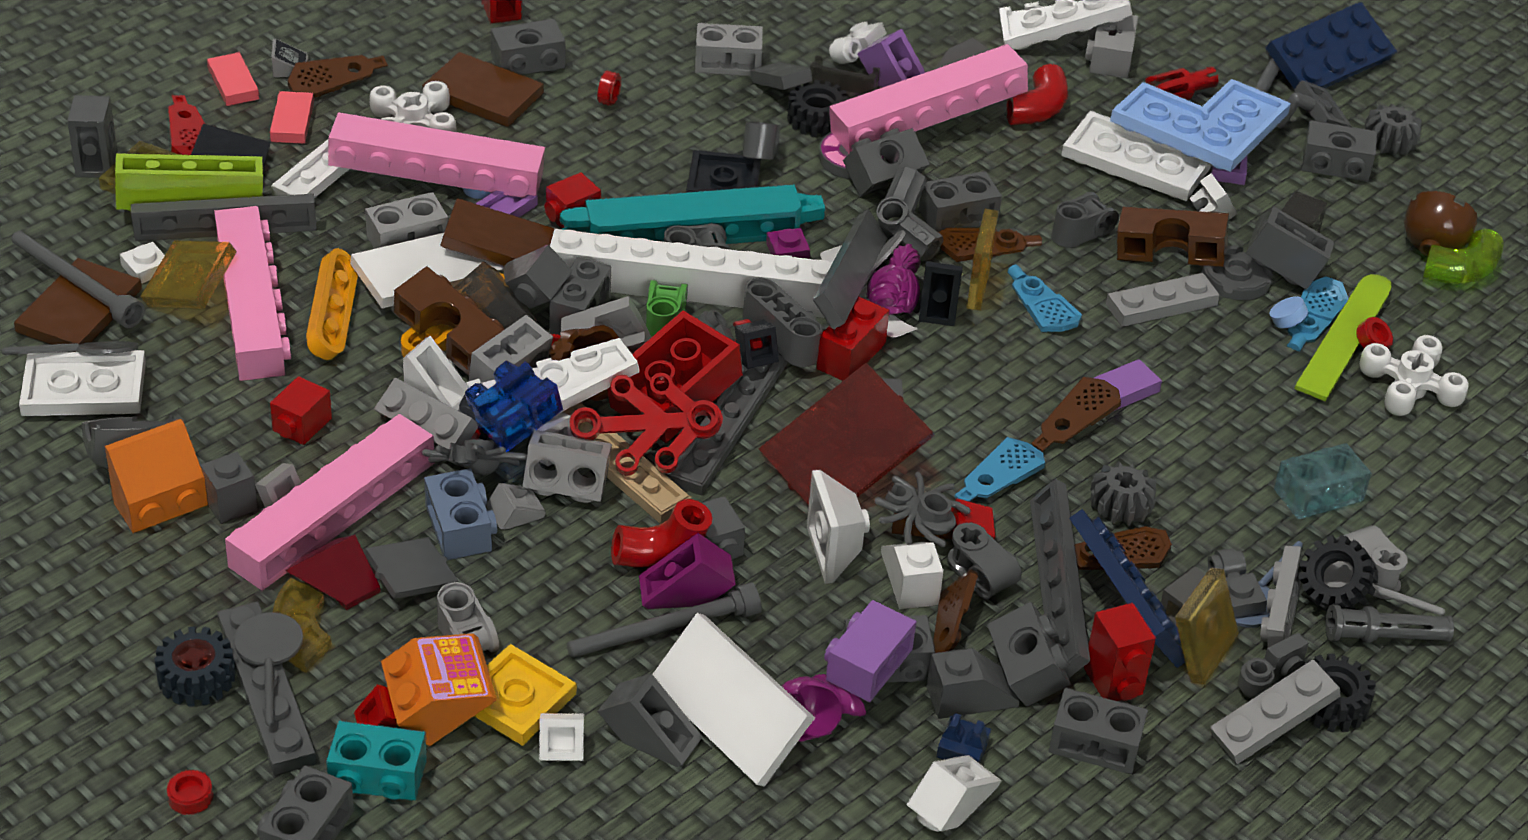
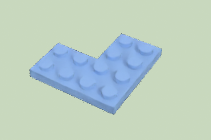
M1231 79L1208 102L1200 106L1143 82L1112 110L1110 121L1122 126L1125 130L1149 137L1156 143L1175 148L1187 156L1196 157L1208 162L1217 169L1231 172L1288 115L1291 103Z

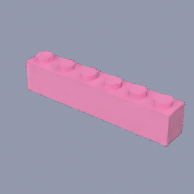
M1006 44L829 106L831 133L849 154L852 151L851 146L856 142L866 138H870L871 142L878 140L882 134L892 129L898 128L902 132L913 128L914 132L1028 92V64Z
M339 112L328 138L329 166L490 193L502 191L504 195L524 198L527 195L536 196L543 176L545 147Z
M258 206L214 210L239 381L285 376L284 360L291 359L289 338H281V335H287L284 313H277V311H282L280 289H273L278 287L276 265L268 266V264H274L272 243H264L270 241L268 220H260Z
M398 414L386 424L380 425L372 434L358 444L352 445L344 454L330 464L323 466L319 472L302 484L295 486L280 500L263 509L259 515L242 527L235 529L226 537L225 545L228 568L263 591L287 573L285 570L301 556L327 544L435 464V462H429L428 456L422 455L424 449L434 450L433 435L401 414Z

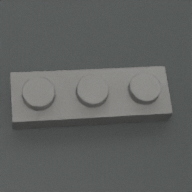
M1203 273L1108 293L1106 306L1119 324L1124 327L1217 306L1220 294Z
M397 378L393 379L374 408L376 412L388 420L401 414L431 433L434 437V445H440L450 449V443L463 446V442L470 440L480 425L471 417Z
M1285 546L1282 562L1275 561L1273 584L1276 585V589H1269L1267 596V612L1270 613V616L1263 617L1261 622V641L1267 642L1268 648L1291 635L1302 583L1299 580L1298 573L1303 572L1299 567L1300 560H1302L1301 547Z
M1313 659L1210 726L1211 735L1237 765L1341 697L1340 689Z

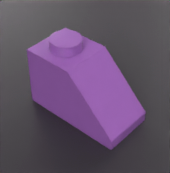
M902 29L875 41L857 53L871 80L881 87L926 73Z

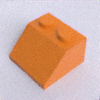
M182 419L105 446L113 502L132 533L208 505L205 477Z

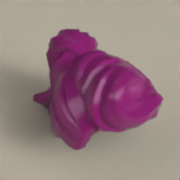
M908 243L893 250V257L890 258L889 264L876 271L867 285L866 300L890 310L889 315L903 312L912 313L920 298V286L915 273H917L920 267L921 259L918 250Z
M816 674L813 677H796L782 685L793 698L815 717L798 741H806L831 734L842 719V713L852 716L866 715L862 700L858 696L826 681V674Z

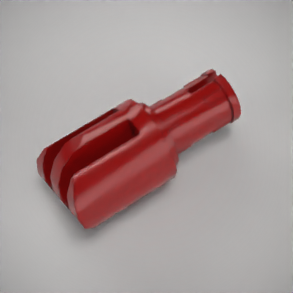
M1210 66L1191 73L1187 69L1180 68L1149 76L1145 79V82L1152 86L1157 85L1156 87L1189 100L1193 97L1195 91L1216 87L1219 78L1218 75L1209 77V74L1217 72L1214 67Z

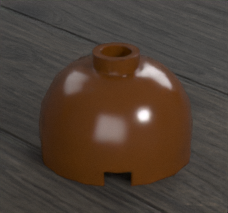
M1425 191L1417 194L1416 200L1411 199L1405 213L1404 227L1406 237L1416 249L1428 257L1451 256L1460 252L1470 241L1478 222L1477 213L1470 204L1465 202L1463 207L1454 202V195L1445 192Z

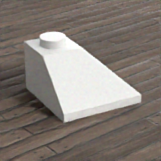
M813 470L807 530L825 584L833 583L861 552L864 533L869 532L870 522L867 510L861 509L854 492L823 471Z

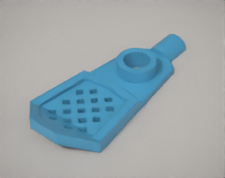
M1012 265L1008 269L1007 273L1014 280L1012 284L1014 291L1041 332H1063L1078 327L1082 314L1064 297L1054 293L1038 277L1027 276L1018 265Z
M1325 276L1313 281L1307 290L1304 288L1301 298H1303L1308 308V314L1302 322L1288 328V333L1292 338L1286 347L1300 352L1306 342H1315L1335 321L1349 299L1343 282Z
M1007 437L964 479L965 487L954 495L955 500L958 498L970 502L975 497L988 498L1013 483L1021 482L1045 468L1043 452L1028 442ZM982 482H986V483H989L990 485H983V484H981V483H982Z

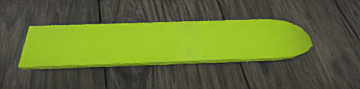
M1375 274L1362 278L1296 383L1295 390L1323 401L1327 400L1360 345L1356 333L1358 325L1369 317H1376L1387 300L1391 290V281Z

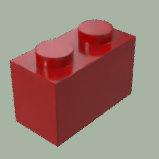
M858 296L845 324L835 329L829 325L821 333L816 369L849 383L886 344L890 310Z
M1134 603L1095 612L1088 645L1090 662L1084 666V670L1102 698L1114 701L1131 700L1144 693L1156 637Z

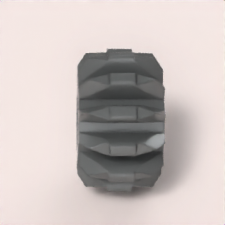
M1392 103L1389 107L1378 105L1377 109L1370 110L1364 129L1377 131L1376 149H1379L1381 154L1387 152L1395 157L1397 153L1407 155L1410 150H1415L1421 137L1422 120L1416 117V112L1405 110V106L1395 107Z
M1117 461L1114 467L1103 465L1102 470L1095 474V478H1093L1091 483V507L1098 510L1100 518H1111L1112 524H1115L1117 521H1123L1129 527L1133 521L1143 523L1145 517L1151 514L1152 509L1155 508L1157 499L1155 497L1157 490L1156 480L1148 477V470L1135 469L1134 463L1129 467L1123 466L1119 461Z

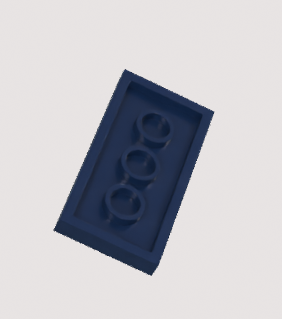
M1361 1L1276 38L1265 47L1294 89L1301 80L1328 88L1391 59L1397 53V50Z
M1083 509L1071 516L1069 519L1126 603H1134L1156 637L1155 644L1177 668L1191 659L1182 647L1183 644L1188 642L1175 622H1172L1166 614V608L1155 593L1146 585L1145 578L1136 565L1124 553L1126 551L1116 536L1109 531L1099 516L1092 521Z

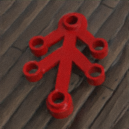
M657 373L652 376L650 392L657 399L667 398L681 412L666 413L638 390L629 376L618 375L611 382L613 398L618 401H627L643 415L600 417L594 409L583 407L577 409L571 415L570 431L573 437L594 440L599 434L644 431L628 449L620 451L615 459L617 471L624 476H630L638 470L639 460L667 430L683 429L669 447H663L655 454V467L662 473H671L678 466V458L697 438H711L719 432L723 417L721 410L716 404L707 400L694 402L673 384L672 378L666 373ZM658 381H665L669 387L665 391H659L654 387V384ZM619 383H625L630 389L626 393H619L615 387ZM701 415L707 416L710 419V423L706 426H700L697 424L696 418ZM583 422H588L593 426V429L588 433H583L578 429V426ZM663 455H670L674 462L671 465L665 466L660 463L659 459ZM624 457H630L635 463L630 468H624L621 466L620 461Z

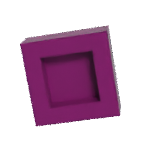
M801 228L767 232L766 244L770 254L810 259L811 250Z

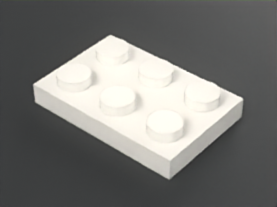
M144 350L105 354L81 352L27 354L19 402L21 416L140 413L146 364Z

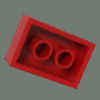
M683 310L632 354L638 362L640 372L630 378L633 380L634 386L666 413H678L681 411L667 398L657 399L651 394L650 380L652 376L657 373H666L672 378L673 384L694 402L700 400L713 402L743 375L740 344ZM658 381L654 384V387L659 391H665L669 387L665 381ZM619 383L615 389L619 393H626L630 387L625 383ZM611 387L607 389L612 409L623 416L643 415L627 401H618L613 398ZM681 429L667 430L660 439L667 443Z

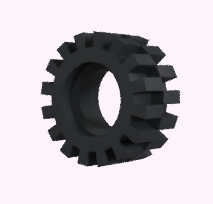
M814 80V84L807 82L803 86L797 85L794 90L791 89L788 123L792 124V128L795 131L800 129V134L806 135L807 132H810L811 137L816 138L817 134H821L822 138L828 135V132L831 133L829 106L849 100V96L847 97L845 90L841 91V86L836 84L834 87H831V82L826 81L825 84H820V80Z
M1333 535L1326 536L1328 542L1326 544H1323L1320 539L1314 542L1317 547L1314 552L1309 548L1304 552L1308 559L1307 561L1300 560L1299 567L1303 572L1298 573L1299 580L1303 584L1302 588L1311 600L1324 611H1327L1332 604L1339 605L1341 609L1357 610L1354 605L1357 602H1360L1362 606L1368 603L1365 596L1367 593L1372 596L1374 595L1376 589L1372 584L1378 583V575L1374 571L1377 570L1376 565L1365 548L1358 541L1353 539L1351 542L1347 536L1340 535V540H1336ZM1338 561L1349 563L1353 568V575L1346 585L1340 588H1332L1325 584L1324 573L1331 564Z
M1327 654L1326 660L1321 655L1315 656L1314 660L1347 697L1334 700L1307 718L1306 721L1314 718L1313 726L1320 729L1322 723L1328 725L1327 731L1335 732L1336 726L1340 727L1341 732H1349L1350 725L1357 729L1360 727L1361 722L1366 721L1375 695L1374 689L1376 684L1375 680H1370L1371 673L1368 669L1361 672L1362 664L1355 661L1351 665L1348 663L1349 657L1342 655L1341 661L1335 659V654Z

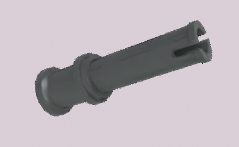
M1332 604L1327 610L1325 622L1326 634L1330 641H1338L1340 637L1361 638L1364 643L1376 641L1378 637L1451 641L1454 634L1452 616L1379 613L1372 606H1365L1362 610L1341 609L1339 605ZM1346 622H1355L1356 626L1346 625ZM1398 624L1424 626V629L1399 628Z

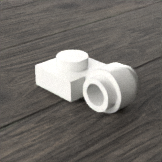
M867 22L856 24L850 28L851 33L847 37L837 38L830 45V56L833 61L839 64L855 62L859 58L857 54L859 51L887 34L882 22L870 25Z

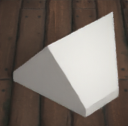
M431 336L426 337L403 358L404 382L456 410L459 409V404L464 395L471 396L466 383L459 375L454 363L446 357V353L439 348Z

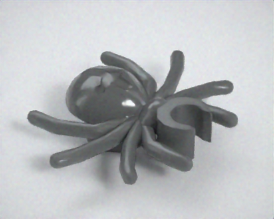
M479 439L465 440L463 446L450 443V449L438 445L435 450L424 449L422 451V455L429 457L430 463L449 460V462L454 463V465L460 468H471L473 474L479 476L493 473L498 468L500 461L517 467L520 464L519 460H527V455L524 453L505 452L506 449L504 447L495 449L494 442Z
M916 472L915 478L918 492H916L915 487L904 479L893 476L892 482L894 485L891 492H887L885 500L881 497H876L875 503L897 514L881 516L879 522L882 524L892 523L907 517L904 538L905 543L910 545L912 543V524L915 520L916 528L929 541L934 542L940 547H945L946 542L935 535L947 534L955 528L956 518L950 511L951 507L965 514H970L971 512L969 507L950 500L941 494L942 492L954 489V484H944L924 493L922 474Z

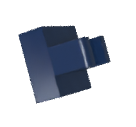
M955 713L953 716H950L938 745L936 758L945 760L969 755L980 764L990 739L991 729L985 727V723L978 720L974 724L962 720L961 715Z

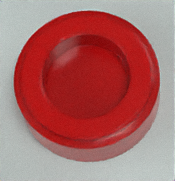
M608 70L603 73L597 93L599 103L609 106L615 104L621 89V76L619 73Z
M1369 317L1358 325L1356 330L1357 338L1363 348L1372 343L1382 344L1388 349L1392 346V331L1383 320L1377 317Z
M186 770L174 775L167 784V796L170 807L174 811L185 815L196 814L205 810L213 800L210 778L205 773L197 770Z

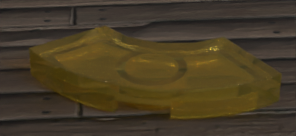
M290 578L279 591L274 603L273 612L285 614L293 618L300 625L303 633V643L297 654L289 659V661L306 673L332 647L331 636L324 632L317 622V614L324 606V594Z

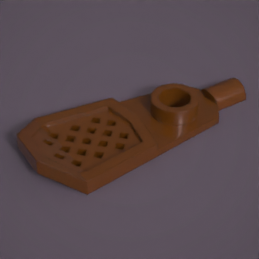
M364 55L297 62L288 78L287 84L291 92L313 93L314 98L342 89V86L371 77L375 69L388 67L384 56L367 58ZM350 69H357L359 72H351Z
M946 228L938 232L943 236V243L940 248L956 262L1023 252L1026 247L1042 246L1040 234L1023 236L1019 232L1010 229L984 231L983 228Z
M1083 376L1042 423V434L1031 445L1043 452L1053 442L1064 444L1088 426H1093L1121 406L1119 389L1105 380ZM1066 426L1068 429L1058 430L1057 427Z
M1144 526L1113 533L1126 552L1124 553L1138 569L1160 568L1171 550L1172 543L1166 530ZM1086 542L1074 544L1078 569L1104 570L1094 554L1087 552L1091 550Z
M972 569L960 576L940 593L933 639L935 653L953 650L961 638L959 625L962 615L968 611L978 573Z

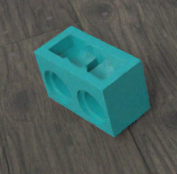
M339 721L326 761L327 774L352 783L353 793L416 801L427 761L425 732Z

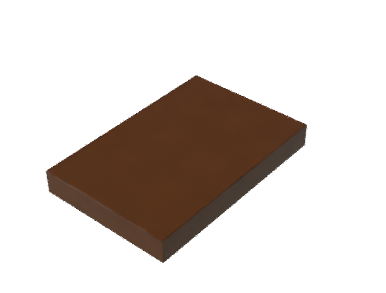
M458 52L422 85L423 88L432 81L443 82L449 89V105L509 127L544 93V83Z
M457 198L440 246L505 266L507 262L548 244L550 245L555 228Z
M77 258L72 263L73 266L118 296L131 295L135 297L142 289L141 279L80 258ZM60 275L14 321L15 332L51 345L84 344L92 342L113 318L109 307Z

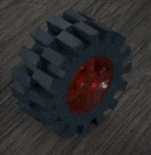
M196 626L188 627L189 633L184 635L181 629L174 632V640L168 636L162 640L163 646L158 645L156 656H154L159 689L163 692V696L167 699L172 696L173 703L178 705L181 704L183 699H186L188 707H195V700H201L202 706L210 704V696H213L216 700L223 697L222 690L229 692L232 688L231 681H235L233 649L231 648L228 638L223 639V634L219 631H216L211 636V630L208 627H203L201 633H196Z

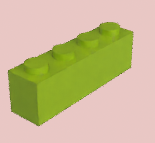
M116 154V210L131 211V204L262 197V157Z

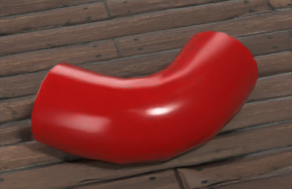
M1046 64L1039 67L1032 77L1035 89L1006 100L1007 120L1010 125L1043 122L1060 112L1068 99V83L1065 73L1060 66Z
M684 499L676 504L669 519L660 525L652 527L618 525L612 539V563L628 567H652L697 533L705 537L712 524L713 517L711 511L706 505L697 500Z

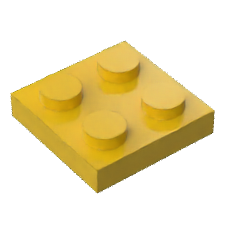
M509 644L487 665L497 701L474 717L523 746L540 730V713H558L577 694V683L519 648Z

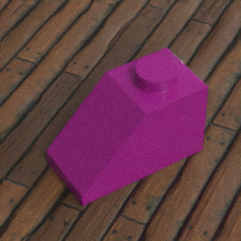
M699 533L639 575L642 606L647 609L694 607L715 600L736 585L731 555Z

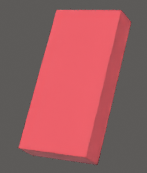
M240 52L207 59L208 70L226 106L259 99V89Z
M279 91L270 129L271 142L299 144L306 142L314 105L313 93Z

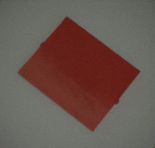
M865 363L762 445L759 450L788 482V487L792 490L794 489L809 506L813 470L823 471L854 492L858 498L935 435L903 401V397L897 395Z

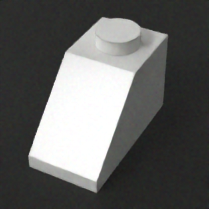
M934 542L881 546V554L899 610L939 605L944 571Z
M969 755L935 761L927 771L907 806L918 813L917 819L920 823L933 831L957 828L998 788L1002 780Z

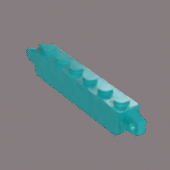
M795 185L586 200V207L569 208L560 213L561 225L565 226L562 230L610 234L612 236L637 239L645 238L664 242L665 231L673 226L718 224L726 232L727 239L725 243L735 244L766 241L767 232L800 228V224L822 220L825 216V204L821 195L797 193Z

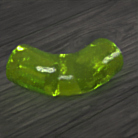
M1481 229L1474 232L1467 248L1452 249L1431 244L1423 278L1452 284L1477 282L1493 273L1502 258L1504 249L1502 236L1491 229Z

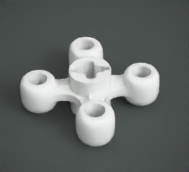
M429 82L423 87L422 94L408 92L400 95L398 98L394 89L389 86H377L370 92V109L374 115L385 117L381 120L457 132L455 118L451 114L443 112L449 106L450 99L449 89L443 82Z
M1423 335L1418 337L1413 344L1412 350L1405 352L1401 360L1392 358L1390 350L1378 343L1369 344L1362 351L1359 366L1365 375L1378 378L1388 374L1395 379L1388 387L1384 400L1386 409L1393 415L1404 416L1409 414L1414 407L1415 400L1422 398L1427 390L1435 392L1438 401L1448 407L1460 406L1465 401L1468 393L1469 383L1463 375L1449 372L1439 376L1433 372V368L1440 361L1443 349L1441 341L1434 336Z

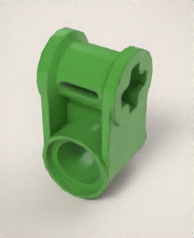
M657 280L650 281L646 305V326L651 337L681 311H686L688 284H681L680 287L660 285Z

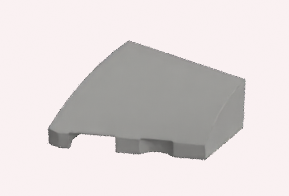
M630 296L562 317L561 331L591 328L598 325L608 326L615 331L631 354L651 338L647 326Z

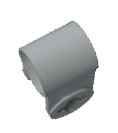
M1375 525L1343 535L1347 536L1351 542L1353 539L1358 541L1374 561L1377 568L1374 571L1378 575V583L1373 584L1399 593L1401 589L1400 573L1405 570L1408 563L1405 553L1398 549L1384 535L1382 530ZM1343 562L1353 571V568L1349 563ZM1376 593L1373 595L1379 599H1391Z
M452 582L442 586L437 594V624L442 635L475 634L479 637L482 651L488 650L492 653L499 650V640L495 626L490 617L485 614L471 587L460 582Z

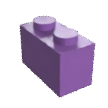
M872 600L862 613L856 612L852 616L847 630L840 639L834 638L830 642L824 657L825 661L828 662L826 681L871 702L913 650L916 621Z

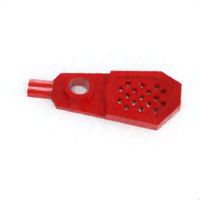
M171 95L174 103L168 107L171 152L175 155H191L201 127L205 123L197 108L187 103L185 95Z

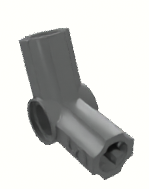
M905 166L903 169H897L886 198L879 203L876 212L879 226L887 236V240L900 230H904L906 234L899 244L901 246H905L908 243L912 244V247L918 250L921 261L924 262L925 260H931L938 253L943 243V236L914 215L927 179L917 169ZM893 217L900 218L897 221H888L890 218Z

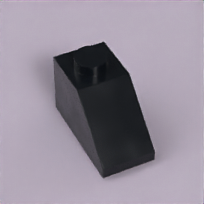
M926 261L918 322L955 326L963 266Z

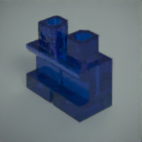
M506 360L493 373L496 384L488 389L482 383H475L465 391L467 403L475 414L478 427L499 447H504L506 449L505 452L510 451L533 433L532 427L536 430L563 411L557 384L547 377L543 380L540 379L526 361L518 367Z

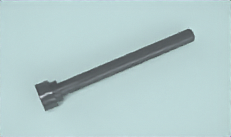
M16 231L12 235V242L109 307L112 318L125 328L135 327L142 320L145 306L133 296L116 295L24 232Z
M753 582L735 586L734 591L729 592L726 598L569 641L567 643V651L569 656L574 658L689 625L696 613L703 614L708 619L733 613L735 616L742 615L743 618L761 613L760 596Z

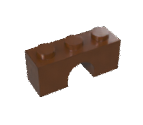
M1122 207L1117 229V260L1153 262L1154 254L1159 249L1178 247L1188 253V264L1224 267L1228 245L1229 213Z
M428 266L394 290V313L417 333L422 334L428 328L435 325H448L454 328L447 334L446 357L468 376L472 352L505 330L498 320L489 318L470 297H464L452 287L445 276L436 274Z

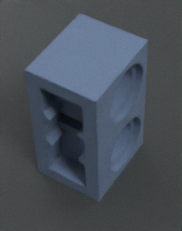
M472 469L424 477L425 506L442 555L450 560L492 551L491 534L497 533L496 518L493 510H486L487 496L483 483H476Z

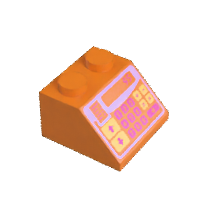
M475 634L413 638L381 661L397 725L403 729L425 732L426 745L429 747L497 701L479 637Z

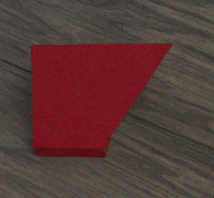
M356 535L334 539L301 556L285 570L336 599L345 610L381 592L380 585Z

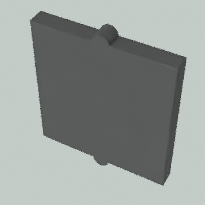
M429 537L365 549L364 554L376 572L375 578L381 579L393 599L439 591L442 586L448 583L459 582L447 565L448 559L440 555Z

